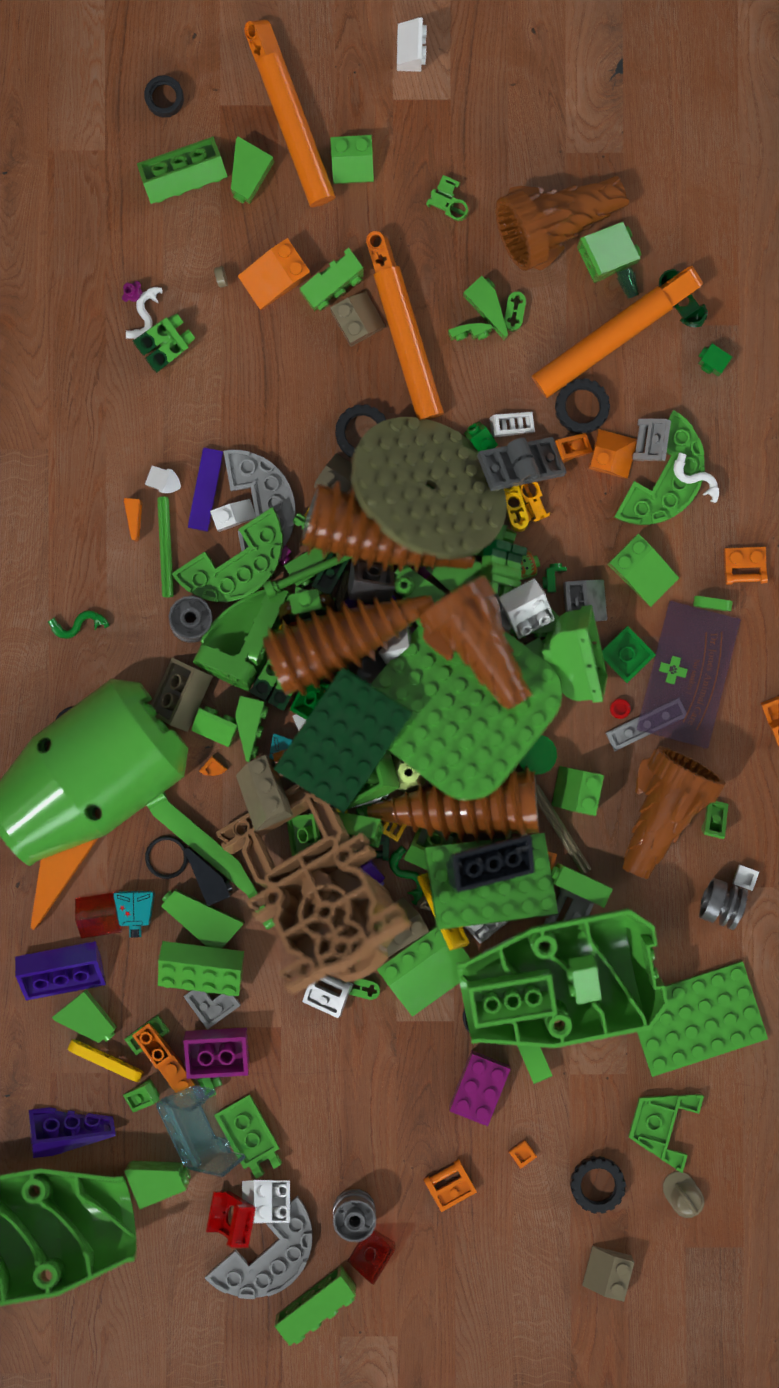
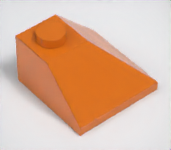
M598 429L588 469L628 479L637 439Z

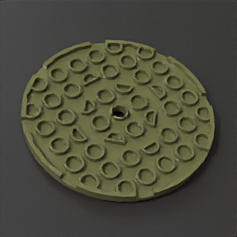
M398 417L385 420L373 426L364 434L356 446L351 461L353 471L351 480L356 497L369 518L373 517L382 527L380 530L401 546L421 555L423 552L436 555V558L439 559L465 558L475 555L486 546H489L499 534L505 521L507 503L504 488L494 491L490 490L477 457L479 452L470 440L460 432L428 419L419 420L417 417ZM426 483L430 485L432 488L434 487V489L432 490L430 487H427Z

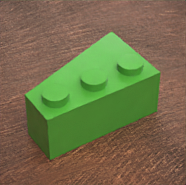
M349 248L344 251L345 256L338 261L333 260L329 263L330 266L321 273L318 272L299 288L300 293L314 312L318 309L322 311L330 304L329 301L334 297L336 299L340 298L346 293L345 289L351 285L355 287L363 280V266Z

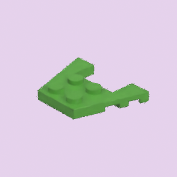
M686 1094L639 1097L628 1137L674 1167L677 1171L683 1173L688 1155L669 1149L668 1144L678 1109L699 1114L704 1095Z

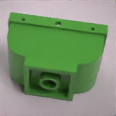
M592 605L582 606L579 610L565 612L557 619L554 631L547 632L542 651L544 660L557 673L562 693L566 697L575 701L592 700L595 703L603 702L608 675Z

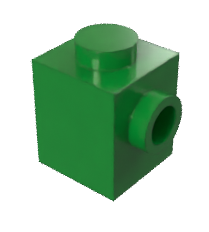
M712 343L708 348L705 346L698 355L701 358L698 364L701 365V369L708 374L713 373L719 377L732 356Z

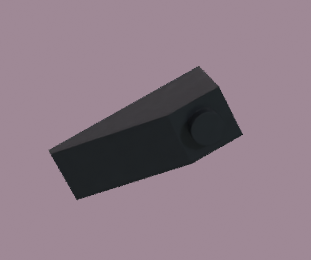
M191 847L185 848L184 851L207 906L231 897L233 887L230 880H225V877Z

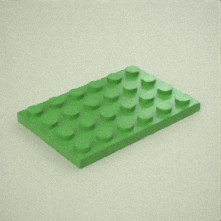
M545 833L531 835L535 873L459 893L453 889L448 881L447 862L451 854L492 844V841L483 840L479 841V843L474 841L426 847L424 851L437 930L557 915L558 909L553 880L551 878L552 874ZM506 838L495 839L494 843L504 841Z
M743 961L665 985L668 1001L667 1008L652 1029L637 1032L652 1077L768 1039Z

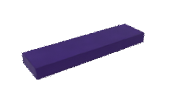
M203 447L188 528L206 532L209 530L210 511L213 510L223 451Z

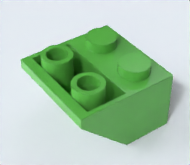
M209 706L199 708L191 731L230 747L238 730L236 718L225 714L223 717L217 715L218 710Z

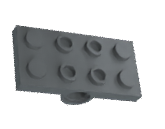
M553 437L527 442L526 438H518L511 441L507 446L479 451L477 454L491 491L562 477L567 473Z

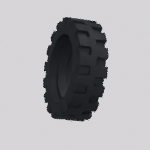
M587 378L575 379L560 390L555 403L556 417L559 419V423L567 428L566 430L575 434H589L599 429L606 421L610 410L609 396L606 394L604 387H601L598 382ZM577 390H587L597 397L599 412L590 422L578 423L573 421L567 414V398Z
M359 404L351 408L349 407L340 415L336 423L335 436L340 449L347 456L353 457L356 449L349 444L346 438L345 430L347 424L351 419L363 415L371 417L377 424L385 421L384 414L378 411L377 408L366 404Z
M592 1156L589 1157L590 1159L582 1160L581 1164L574 1168L575 1171L571 1175L570 1187L575 1201L584 1210L591 1211V1213L597 1214V1212H600L602 1214L608 1210L612 1211L617 1204L621 1203V1199L625 1195L626 1183L623 1173L612 1160L605 1159L602 1156L596 1158ZM592 1169H605L614 1178V1191L603 1201L590 1200L582 1192V1178Z

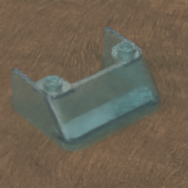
M192 1086L161 1099L156 1104L157 1110L183 1164L188 1169L224 1177L246 1158L244 1154L232 1152L227 1139L215 1136L201 1105L215 1093L214 1089Z

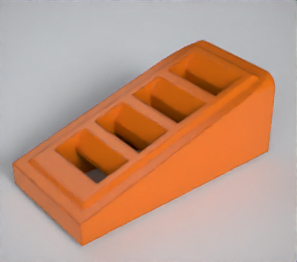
M124 498L130 536L133 541L139 542L142 501Z

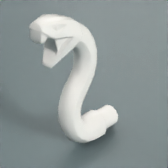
M152 287L141 294L136 302V308L144 320L145 326L142 329L126 330V339H135L153 327L152 318L146 311L144 303L148 299L159 303L156 296L158 293H163L162 288Z
M679 453L673 468L676 477L681 482L687 484L696 483L701 480L707 481L710 488L703 495H710L712 497L710 501L716 503L719 498V488L714 476L706 472H699L690 476L684 474V462L687 455Z

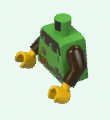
M318 589L288 595L286 602L282 603L279 607L281 623L279 629L282 630V620L288 626H291L290 622L297 621V615L301 619L311 618L312 610L318 616L326 614V606L333 612L338 611L332 595L323 593Z

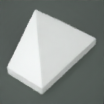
M409 627L400 632V639L394 636L388 641V651L382 647L378 652L385 664H388L391 659H396L409 647L412 634Z

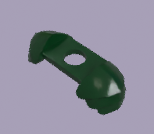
M676 269L664 271L659 278V287L680 272ZM690 294L687 296L689 299L688 305L680 306L678 303L674 305L682 317L680 321L683 324L695 328L702 327L708 315L705 304L699 306Z

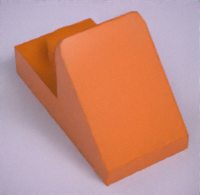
M586 433L555 441L563 463L593 452Z

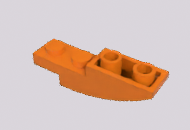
M150 1023L132 1035L181 1101L199 1088L193 1079H187L186 1067Z

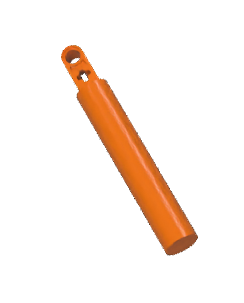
M266 19L248 21L244 28L245 35L309 206L318 207L334 200L336 196L272 26Z
M373 231L368 234L366 243L375 270L373 276L416 417L419 420H430L444 414L401 269L399 266H396L388 238L378 231ZM377 237H381V244L375 247L374 240ZM382 256L387 259L384 261L385 265L380 264L383 261Z
M689 266L660 287L656 286L534 373L531 377L541 393L546 398L550 397L673 309L674 305L700 288L704 283L694 267Z

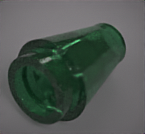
M632 267L617 272L618 278L616 279L627 299L638 296L636 272H633Z

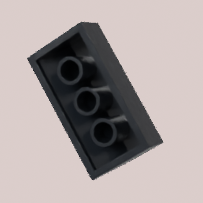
M527 834L451 854L447 862L449 884L459 893L535 873L531 835Z

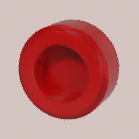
M615 699L610 704V713L613 717L623 719L629 715L631 707L625 699Z

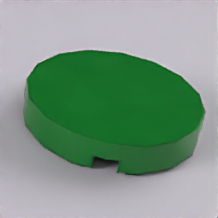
M541 735L519 762L520 767L525 769L527 764L530 771H535V775L550 771L557 759V749L554 743L548 737Z

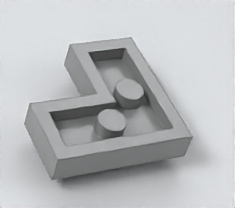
M191 990L183 996L207 1030L241 1006L240 1002L233 995L220 994L212 1000L206 992Z

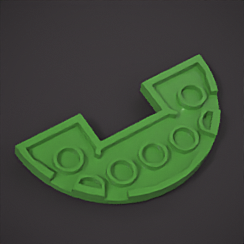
M675 410L672 411L668 420H671L666 454L670 458L651 491L634 481L614 518L635 525L661 523L682 512L697 495L703 480L692 484L681 482L674 474L673 468L678 454L683 453L687 455L684 462V474L690 476L699 472H705L703 446L693 426Z
M271 507L238 529L249 547L227 562L216 567L209 554L203 552L171 574L188 592L208 601L231 602L241 600L256 593L263 587V583L269 581L273 576L282 555L283 531L275 508Z

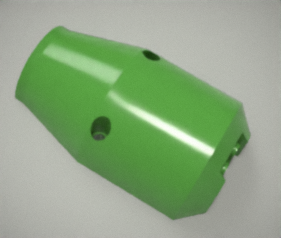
M112 678L34 735L0 779V837L12 852L28 866L44 858L107 835L184 777L189 748L176 731H169V728L163 721L157 720L155 717L157 712L151 704H148L152 698L140 682ZM51 742V748L48 751L47 746ZM99 807L102 810V817L100 819L95 816V811Z
M629 908L530 927L464 962L456 963L472 1044L482 1042L558 1048L652 1029L668 1006L665 985L652 960H655V954L651 947L658 946L654 925ZM593 955L598 971L601 1000L577 1004L575 996L571 997L568 985L572 984V981H568L566 968H570L568 959ZM549 968L557 1015L475 1029L467 982Z
M35 1169L0 1175V1306L59 1296L126 1262L135 1261L137 1254L135 1217L129 1187L123 1176L106 1177L48 1169ZM34 1185L40 1188L39 1195L35 1192ZM46 1270L51 1272V1280L47 1279Z

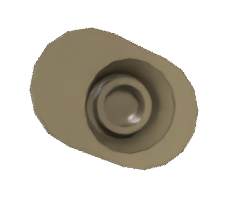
M673 1172L665 1178L663 1192L675 1212L684 1218L697 1216L704 1207V1197L694 1180L684 1172Z

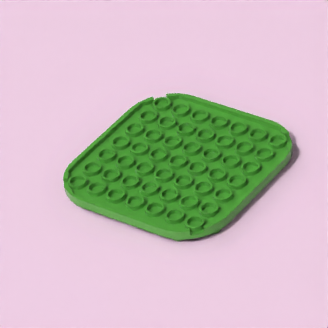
M418 626L411 634L409 647L396 659H391L371 683L372 686L413 711V714L388 750L446 795L464 801L482 799L495 792L556 717L562 701V688L559 677L545 660L507 632L503 635L514 651L512 655L521 669L522 678L533 694L515 707L507 709L497 701L485 685H481L470 666H465L456 650L454 651V658L447 661L445 657L438 654L422 638L424 627Z

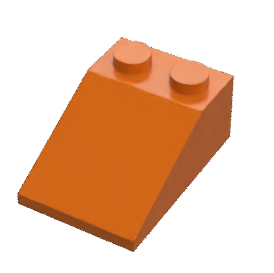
M288 238L271 248L238 275V278L260 310L311 277L309 269Z

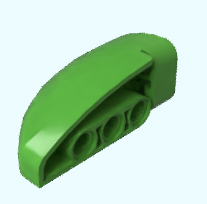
M264 589L244 597L230 606L211 624L210 629L203 635L201 639L202 645L193 663L233 686L250 691L257 674L261 673L268 659L263 637L268 636V626L274 632L279 631V626L281 625L279 607L282 603L286 602L288 595H290L289 592L280 589L277 596L269 599Z

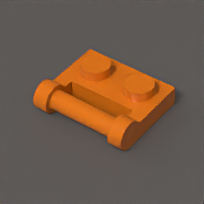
M766 547L725 548V584L732 585L738 582H760V584H766L768 582ZM759 568V574L733 575L732 569Z
M459 1159L441 1172L423 1179L441 1212L477 1193ZM457 1171L459 1172L460 1177L436 1190L434 1184Z

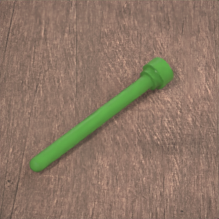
M337 556L278 582L267 581L263 583V586L270 599L277 596L280 589L352 558L344 556L338 563Z

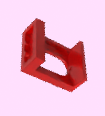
M213 1191L206 1232H219L228 1238L227 1246L230 1248H248L256 1207L232 1192ZM234 1206L232 1220L230 1224L228 1220V1212L230 1207Z

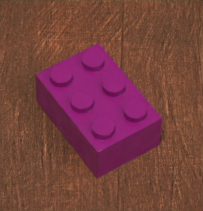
M247 1028L185 1031L184 1052L187 1079L248 1076L250 1064Z
M471 1050L450 1102L449 1111L488 1127L511 1070L510 1066Z

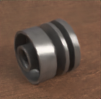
M187 596L177 600L169 612V623L173 634L181 641L187 643L201 641L203 635L206 634L212 624V615L208 604L201 598ZM189 616L196 618L193 623H187L185 620Z
M713 878L703 893L699 918L713 923L720 915L719 925L724 927L727 924V928L734 930L744 914L748 890L741 888L738 891V887L733 885L727 893V883Z
M360 1189L346 1190L334 1202L333 1225L341 1238L349 1242H359L368 1238L376 1227L374 1201L368 1193Z

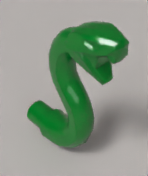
M90 610L80 613L76 617L73 627L68 631L64 630L55 618L48 621L52 632L61 639H69L76 636L81 629L83 621L86 619L94 620V630L99 625H104V628L109 627V623L103 615Z
M400 845L389 858L390 869L396 876L412 879L416 882V889L407 892V894L413 895L414 900L411 902L416 905L424 895L417 880L419 874L414 871L401 870L398 867L399 861L407 851L404 846Z

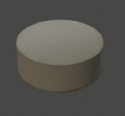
M223 266L216 267L214 273L218 286L220 288L228 286Z

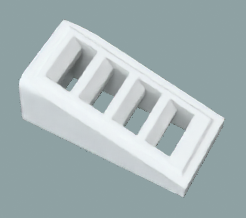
M533 412L491 416L490 427L492 436L503 437L534 433ZM522 418L526 419L527 428L523 427ZM514 419H517L518 429L515 427ZM506 420H509L510 430H507Z

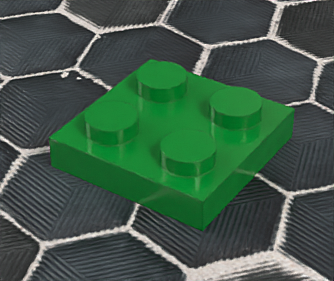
M626 626L602 650L604 661L625 683H628L656 656L629 626Z

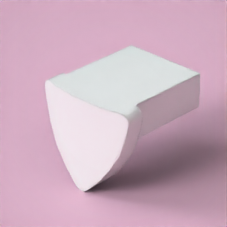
M155 466L151 467L145 485L158 489L161 493H173L181 488L179 478L173 470H165Z

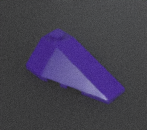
M56 1108L29 1110L33 1158L54 1156L116 1136L114 1120L111 1116L91 1113L81 1115L75 1114V1111L68 1110V1113L56 1111Z

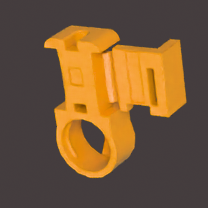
M537 482L532 483L536 487V494L532 496L528 484L520 485L524 503L528 502L525 508L529 521L536 522L548 517L550 512L546 513L540 496L543 495ZM523 486H524V489H525V491H526L528 497L525 496L524 493H523ZM516 518V522L514 523H518L520 526L522 525L524 520L519 521L518 518Z

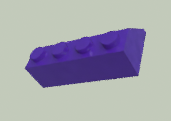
M96 941L15 957V976L26 1001L106 985L101 955Z

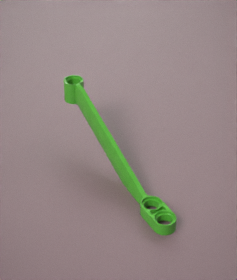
M165 792L146 805L155 818L246 893L249 899L259 894L240 861L225 851L219 843L168 801ZM266 904L259 907V910H257L256 913L264 907H266ZM273 917L263 923L267 930L275 926Z

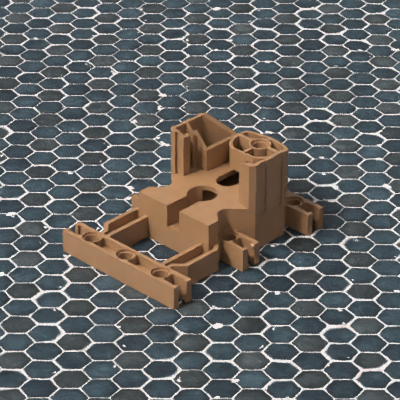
M298 784L285 791L293 816L256 832L250 815L247 813L216 832L218 838L224 841L221 843L222 848L232 855L242 849L255 882L267 888L247 900L250 908L256 911L259 910V907L266 904V907L257 913H252L254 919L264 923L274 917L273 922L287 952L299 959L278 972L281 978L287 980L284 986L292 994L300 992L329 974H333L345 982L355 981L371 974L389 958L387 947L395 936L411 927L410 922L403 917L405 915L403 908L392 900L389 890L357 868L377 856L374 849L368 846L371 844L369 838L360 833L348 840L349 835L336 808ZM310 808L324 839L275 867L262 836ZM367 844V846L364 847V850L356 853L358 849ZM279 896V899L274 903L275 897ZM311 967V971L306 974L307 968ZM299 975V977L296 980L291 982L292 977Z

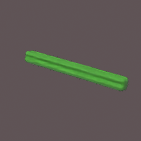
M158 497L162 596L170 598L174 596L173 575L171 574L173 571L169 498Z

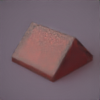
M115 892L75 898V921L81 939L122 932L114 900Z
M374 1230L368 1238L358 1242L347 1262L374 1285L396 1250L395 1242Z

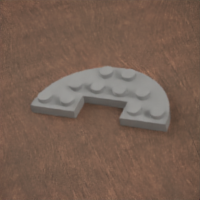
M243 450L223 451L230 491L251 488L256 517L271 507L275 508L282 526L284 548L292 534L294 527L293 519L296 516L295 500L287 479L273 463L264 457ZM238 531L242 552L249 546L240 531Z
M298 1195L290 1201V1223H266L279 1238L250 1264L235 1249L205 1276V1279L221 1292L243 1299L271 1296L292 1284L303 1271L312 1246L310 1217Z

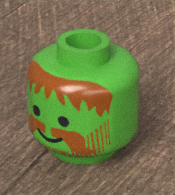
M527 551L526 556H522L520 580L536 576L537 568L540 567L537 555L533 556L530 551Z

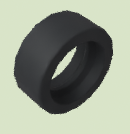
M167 75L157 76L146 85L144 91L145 102L154 115L162 118L171 117L180 111L184 103V94L179 82L173 77ZM168 85L175 90L176 100L172 106L160 108L154 104L152 94L156 87Z

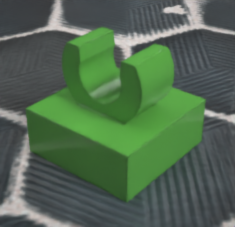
M213 1077L211 1079L197 1078L204 1097L210 1098L216 1095L214 1088L222 1085L220 1077Z

